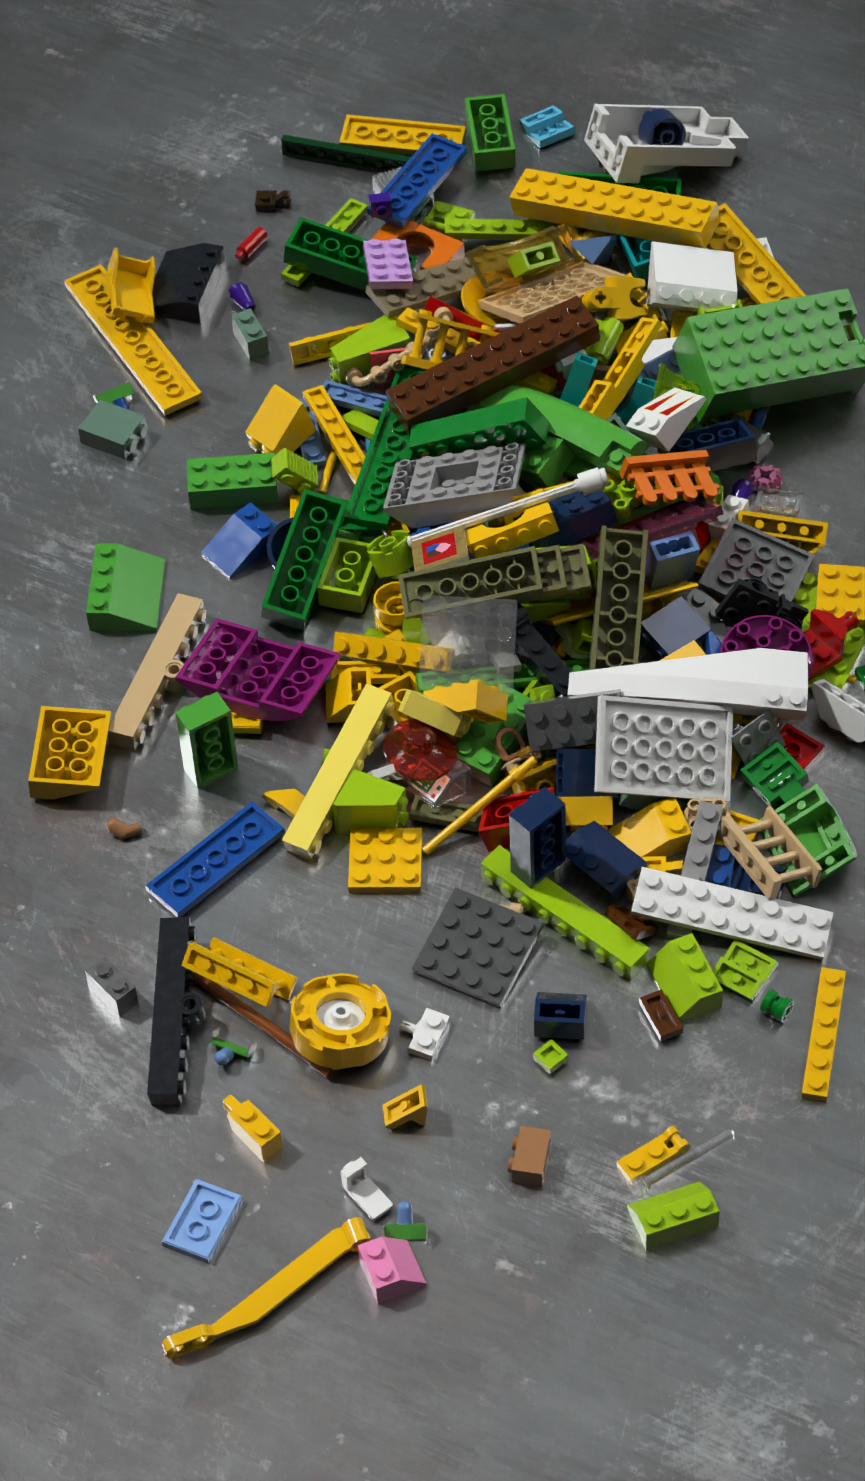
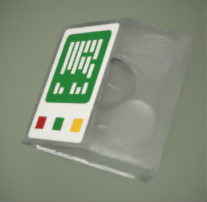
M439 747L421 757L412 770L411 775L405 780L404 787L430 807L436 809L471 792L472 769L443 747Z

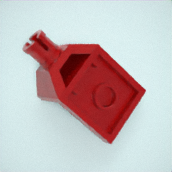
M818 609L811 611L810 627L803 632L810 643L813 653V668L808 682L843 660L847 633L859 627V620L855 614L853 615L852 611L846 612L840 618H837L832 613Z

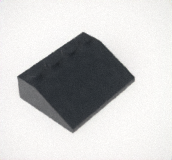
M201 243L166 251L154 278L152 292L154 314L201 323L226 265L224 246Z

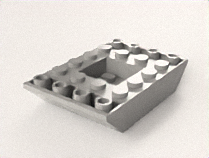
M510 443L502 447L490 446L476 451L470 449L463 453H445L437 457L425 456L418 460H402L395 464L383 510L386 514L410 528L456 522L506 505L517 492L526 444Z

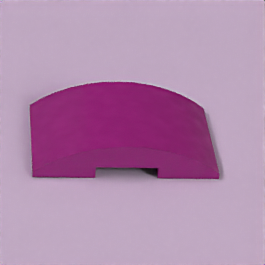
M216 618L175 679L201 699L204 696L218 692L231 712L238 715L268 721L293 720L303 716L341 658V653L299 642L296 647L258 637V630Z

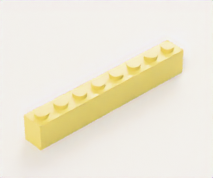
M366 683L282 839L285 851L310 861L314 854L319 852L325 833L328 834L332 828V820L334 818L333 802L353 769L362 772L366 756L370 755L374 749L375 739L378 735L382 734L387 717L391 716L394 712L395 703L391 692Z

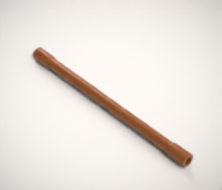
M193 972L196 984L309 1063L316 1071L328 1079L335 1074L336 1070L317 1065L301 1055L295 1048L292 1036L218 983Z

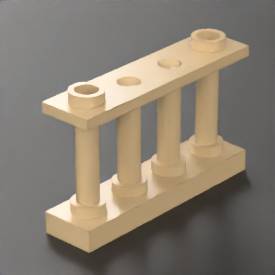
M771 806L766 808L763 821L739 826L731 816L722 819L718 837L768 900L777 898L782 883L805 877L813 888L817 887L823 869ZM766 830L771 838L752 842L746 835ZM779 846L784 853L765 858L759 851ZM792 862L797 869L778 874L772 866Z

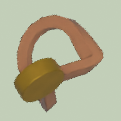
M506 727L500 729L495 736L496 749L504 761L516 756L520 758L532 751L531 746L526 747L520 733L514 728ZM506 732L514 734L521 746L519 751L508 755L501 745V737Z

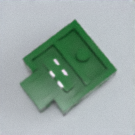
M778 741L741 769L742 778L773 809L804 792L803 786L809 782L806 771Z

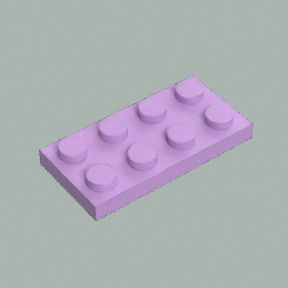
M378 239L363 241L370 289L413 288V277L405 240L391 239L380 241Z

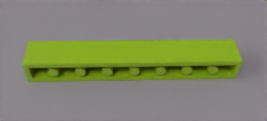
M499 845L481 862V877L487 884L498 888L504 896L511 897L516 902L523 904L524 910L531 911L543 923L553 926L560 935L567 936L573 940L580 949L589 951L599 962L606 963L612 967L618 975L625 976L631 981L647 965L650 957L649 947L639 940L632 938L623 929L547 877L532 889L511 873L510 852Z

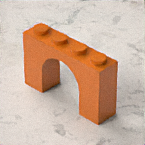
M411 220L403 229L386 222L372 238L380 241L400 239L406 241L407 247L418 246L428 249L432 253L422 263L420 270L465 258L464 242Z

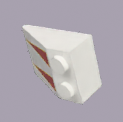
M673 388L639 408L626 427L633 435L647 441L650 446L669 452L707 399L698 394Z

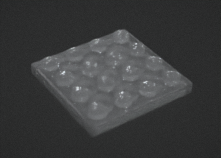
M423 595L419 689L432 690L435 686L449 687L452 683L466 684L470 680L477 679L484 681V684L488 686H497L499 690L513 694L518 600Z

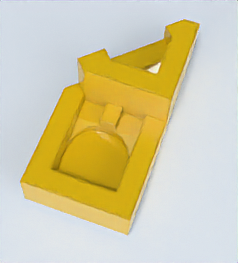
M284 789L264 792L262 798L276 810L280 807L293 819L305 796L296 789Z

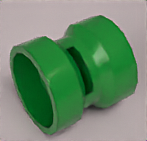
M770 989L762 1000L760 1011L765 1014L771 1013L776 1020L784 1022L791 1013L794 1001L788 997H780L777 991Z

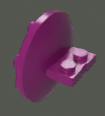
M770 615L746 618L734 625L722 642L720 653L756 648L806 652L808 655V680L810 678L813 668V653L810 643L797 626L783 618Z

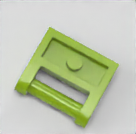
M436 201L428 216L424 218L422 225L445 232V218L474 219L475 211Z

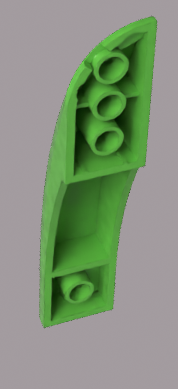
M516 384L506 387L467 407L473 411L528 397L548 419L547 435L563 439L575 456L599 468H605L606 472L621 480L624 479H622L619 472L625 457L642 456L649 448L647 441L582 408L551 395Z

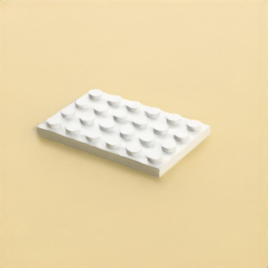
M606 695L598 696L594 792L666 798L675 797L679 799L721 798L725 802H730L732 740L730 737L732 736L733 707Z

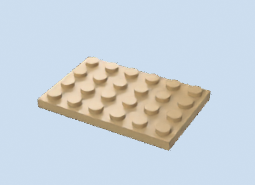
M583 261L478 301L481 309L520 324L575 296H578L582 301V297L587 291L597 287H605L604 278L628 275Z

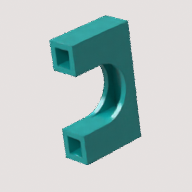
M577 352L562 392L561 400L577 407L580 406L590 390V381L598 359ZM639 375L631 397L626 403L618 406L613 414L615 413L618 417H621V421L626 426L639 408L654 400L660 382Z

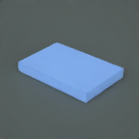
M195 1179L162 1240V1246L209 1264L243 1201L242 1196Z

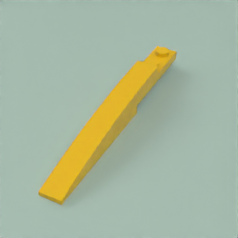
M644 317L640 319L603 381L595 380L579 408L604 420H607L613 414L645 366L642 357L662 326L658 319Z

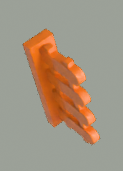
M706 450L625 457L619 472L622 479H628L629 482L634 483L637 490L636 498L641 499L647 506L655 505L657 497H662L663 501L667 504H674L677 495H682L683 499L687 502H694L698 493H702L707 500H714L720 488L718 484L713 483L710 477V467H705L709 458ZM689 476L694 477L697 486L693 485ZM669 478L674 479L677 485L676 488L673 487ZM649 480L654 481L657 489L653 490Z

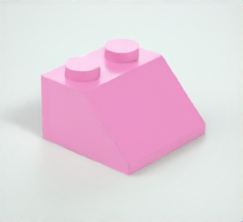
M379 1237L357 1245L359 1262L377 1304L427 1286L407 1240Z

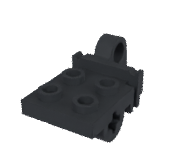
M755 577L750 578L747 582L739 578L715 610V616L735 625L749 617L770 615L783 618L797 626L800 630L802 629L803 619L809 613L807 608L787 600L785 594L779 597L778 591L775 590L774 593L769 592L767 585Z

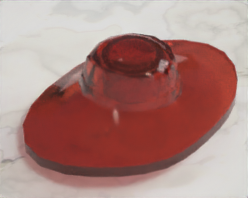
M417 719L405 720L392 727L386 734L383 742L384 755L387 761L394 765L398 773L413 781L429 782L437 780L446 775L457 762V749L452 740L442 730Z

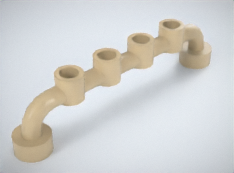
M440 307L434 313V317L449 321L453 320V314L447 307ZM440 326L435 330L429 329L425 332L422 349L428 344L431 347H435ZM414 341L408 343L406 349L401 353L390 355L388 362L382 366H374L367 376L363 377L360 370L353 367L345 372L344 379L352 387L366 386L373 381L383 383L387 378L386 373L391 369L401 371L404 368L405 364H401L402 355L409 356V352H412Z

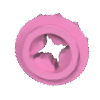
M762 463L760 467L754 465L753 469L749 470L747 480L753 484V490L761 493H770L782 485L783 474L780 473L779 468H774L772 464L765 466Z

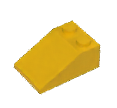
M675 797L652 803L608 829L609 833L641 858L650 856L669 857L686 852L692 833Z

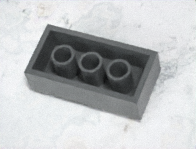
M621 689L526 702L524 704L529 745L532 748L531 752L596 744L598 696L622 697Z

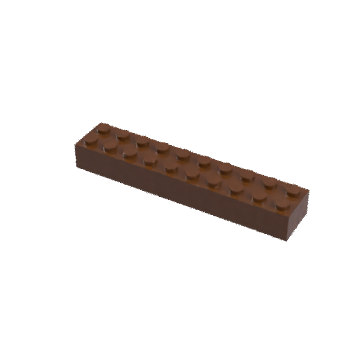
M575 296L387 389L388 406L410 436L412 425L451 416L599 342V324L579 297Z

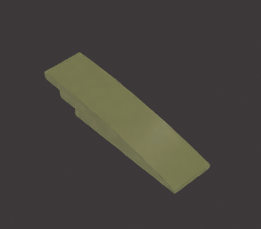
M583 544L564 548L555 545L536 549L535 546L398 575L405 619L493 608L592 589Z

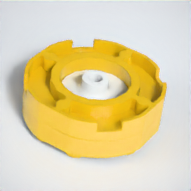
M340 973L321 976L305 983L303 990L297 997L294 996L291 1004L289 1029L298 1052L317 1065L334 1070L364 1066L377 1058L387 1045L391 1011L385 994L375 984H372V987L359 982V976Z

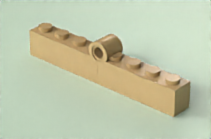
M180 593L177 594L109 725L108 739L110 745L136 751L139 743L144 741L148 725L151 726L153 723L156 709L160 708L163 703L165 692H179L185 688L176 681L175 677L184 665L181 660L183 656H187L190 643L198 634L200 623H203L206 619L207 611L204 609L203 599Z

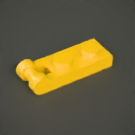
M671 1126L660 1136L618 1160L617 1167L632 1185L684 1154L690 1148V1144L686 1139H682L679 1136L680 1132L675 1126ZM672 1142L674 1146L669 1149L666 1145Z

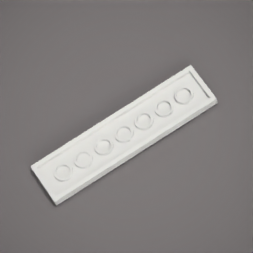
M642 867L631 915L823 961L833 912L776 898L768 900L763 895Z

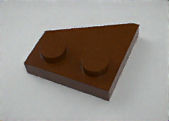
M619 904L608 906L604 914L612 923L619 926L636 940L655 935L658 928L657 925L642 917L631 915L630 910Z

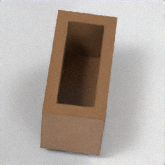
M520 1126L519 1135H514L512 1150H515V1155L510 1157L508 1162V1172L512 1173V1183L543 1187L551 1146V1130Z

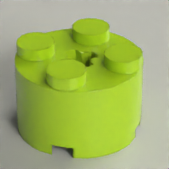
M406 530L392 531V536L387 538L383 534L367 546L368 556L379 578L393 576L394 579H398V575L405 574L407 569L414 566L412 548L407 544V537L409 535Z

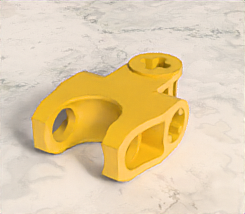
M630 276L604 278L605 287H597L587 291L582 297V303L589 312H607V317L615 318L620 322L648 315V309L636 307L630 301L631 290L644 287V279Z

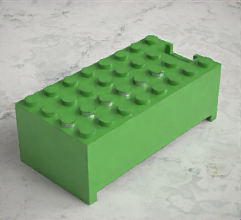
M840 289L687 317L672 348L687 391L704 396L707 399L696 413L698 422H707L710 417L847 391L850 394L859 393L865 383V339L862 338L855 319L858 313L849 289Z

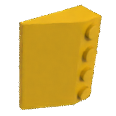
M41 706L28 779L30 798L57 799L100 788L111 711Z

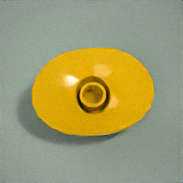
M488 273L476 275L469 279L461 290L462 304L470 316L491 327H494V324L517 323L481 309L478 300L516 287L519 284L505 275Z

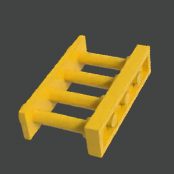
M420 309L419 313L412 312V317L420 318L412 352H409V356L402 355L401 364L428 370L442 363L441 357L449 326L461 329L455 356L465 351L470 331L482 334L480 343L490 339V336L494 337L500 333L494 332V327L482 325L481 328L433 317L431 311ZM428 321L440 323L433 357H430V361L421 359L422 355L420 354Z
M215 937L212 938L208 949L195 942L189 943L181 965L265 1007L270 1006L274 994L290 1000L298 977Z

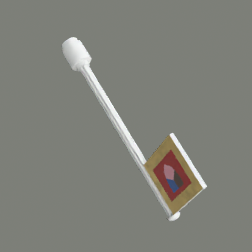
M597 467L577 474L578 479L574 480L575 482L411 537L409 535L407 537V544L412 548L414 571L469 560L465 529L577 491L578 493L583 492L585 496L605 489V486L610 485L605 468L599 469Z

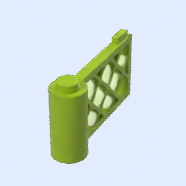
M607 317L604 320L594 318L599 324L600 341L587 347L585 352L587 356L598 359L597 365H606L620 338L624 325L612 317Z

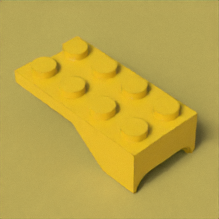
M115 247L107 267L112 315H116L119 318H126V316L135 317L138 322L153 324L155 314L152 292L156 271L155 258L152 256L149 260L142 261L121 256L118 253V248Z

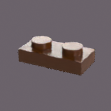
M662 989L639 998V1004L660 1042L683 1033V1026Z

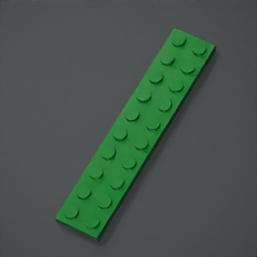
M405 365L401 371H396L391 387L426 370ZM387 399L347 506L344 523L388 530L392 517L384 512L383 507L395 464L406 459L411 461L414 457V453L409 449L410 436L389 408Z

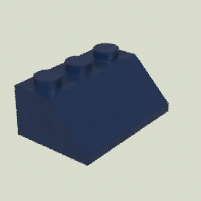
M595 821L576 830L566 840V860L617 901L626 892L627 882L636 880L640 876L641 868L649 865Z

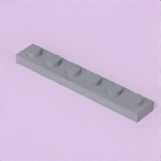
M699 801L681 876L706 882L723 813V805ZM669 924L667 937L680 938L693 933L694 930Z

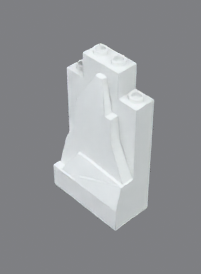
M594 104L584 141L616 183H639L642 175L668 171L677 166H731L735 156H744L749 144V137L732 117H710L703 107ZM660 108L669 110L685 127L686 138L683 145H644L638 135V128L643 114Z

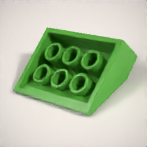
M96 543L86 610L89 630L157 631L165 559L121 544Z

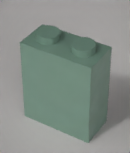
M99 400L79 426L78 431L80 443L126 460L129 454L134 452L140 439L146 436L148 427L146 426L145 415Z

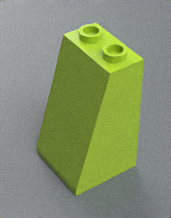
M384 314L331 347V358L328 359L332 369V373H330L331 381L348 385L344 379V374L353 367L358 368L363 377L370 374V352L406 348L407 344L410 343V337L405 329L396 325L397 315L388 318Z

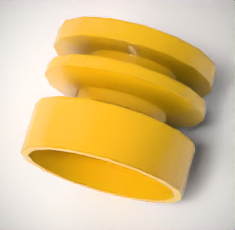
M399 582L384 584L374 594L375 628L386 636L397 629L402 632L404 609Z

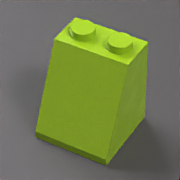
M353 769L333 802L335 832L350 834V828H400L405 826L409 818V812H407L408 798H406L405 787Z

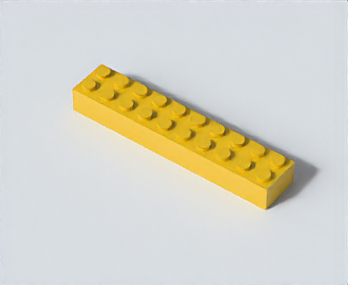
M528 168L525 169L509 196L513 214L516 216L705 249L721 221L718 204L714 201Z

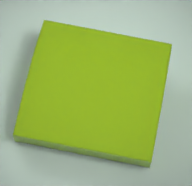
M734 939L725 956L720 957L713 969V973L719 984L752 1001L775 971L778 961Z

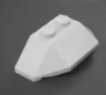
M825 679L813 682L811 689L820 718L827 722L830 728L844 733L850 741L858 743L865 741V704L837 686L830 684Z

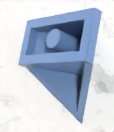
M605 236L570 242L571 246L592 264H608L618 239L617 236Z

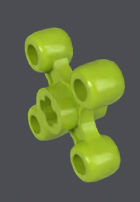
M608 479L610 485L605 486V489L602 491L610 500L615 497L620 498L613 503V509L617 519L626 520L631 516V508L640 506L642 500L636 498L637 490L633 482L624 479L618 485L612 479ZM657 497L655 505L650 507L660 506L663 503L662 497Z

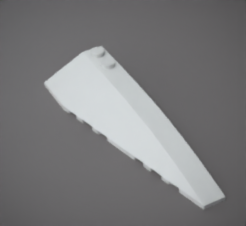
M756 648L569 673L567 696L621 689L622 697L733 707L734 714L760 716L769 710L773 718L803 721L807 711L808 655L806 652Z

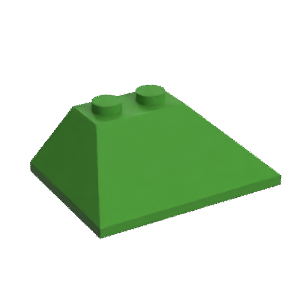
M818 784L813 785L774 810L816 862L820 864L823 870L819 882L857 859V849L838 812ZM766 830L762 831L765 839L771 838ZM779 846L770 848L774 856L784 853ZM792 862L779 865L780 868L787 869V872L797 869ZM805 877L787 882L795 897L812 887Z

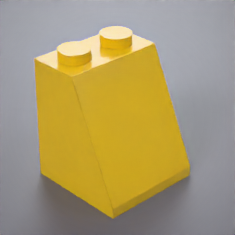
M275 384L245 433L249 439L248 444L254 451L257 452L259 450L262 453H275L276 455L283 448L294 452L317 429L304 403Z

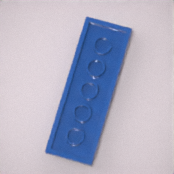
M432 133L381 191V193L389 192L392 216L376 218L403 229L467 154V147ZM369 205L367 208V214L371 216Z
M250 802L146 885V890L176 917H182L283 836L285 829L254 802Z

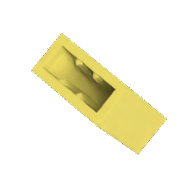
M407 689L398 709L399 712L460 738L468 732L471 725V717L456 712L423 695V693Z

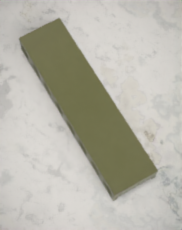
M602 525L599 539L589 670L638 664L648 530L642 532L612 529Z

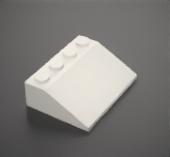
M651 242L646 306L698 312L699 306H703V309L733 305L737 302L734 252Z

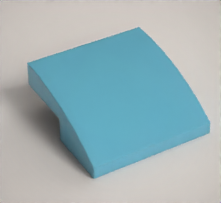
M554 105L519 120L523 130L540 148L576 134L575 126L566 121L564 113Z

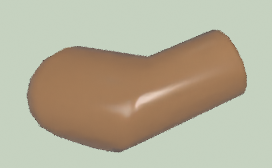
M115 818L107 822L108 831L119 839L142 834L139 822L126 825Z

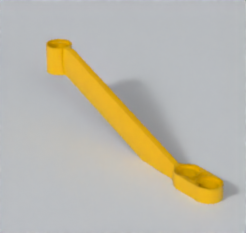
M351 1218L344 1222L341 1227L332 1230L214 1324H200L165 1338L162 1342V1347L168 1358H176L208 1346L217 1338L258 1323L346 1252H358L357 1245L371 1241L362 1218Z

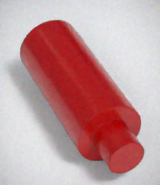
M257 227L236 248L237 253L234 257L238 261H241L243 258L247 259L268 239V233L263 228Z

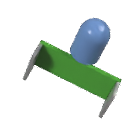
M220 1027L212 1031L209 1043L223 1048L214 1056L216 1064L220 1066L226 1065L233 1060L234 1052L245 1057L254 1054L257 1041L249 1045L247 1049L218 1038Z
M408 1201L400 1202L397 1206L398 1224L383 1225V1237L402 1240L426 1239V1244H428V1223L412 1224V1205Z

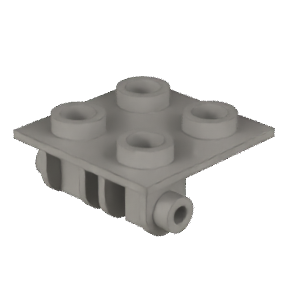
M769 710L745 727L737 723L733 724L732 736L730 738L745 766L777 741L782 747L786 745Z

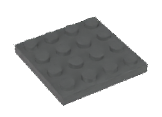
M732 518L698 585L705 592L723 600L739 578L747 582L750 578L755 577L767 585L769 592L774 593L776 590L779 593V597L785 594L786 599L792 602L815 555Z
M455 887L417 957L412 971L501 1008L544 927L543 922Z

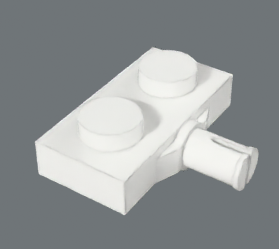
M426 1008L422 1019L416 1025L402 1020L399 1030L413 1034L408 1053L432 1061L450 1016Z

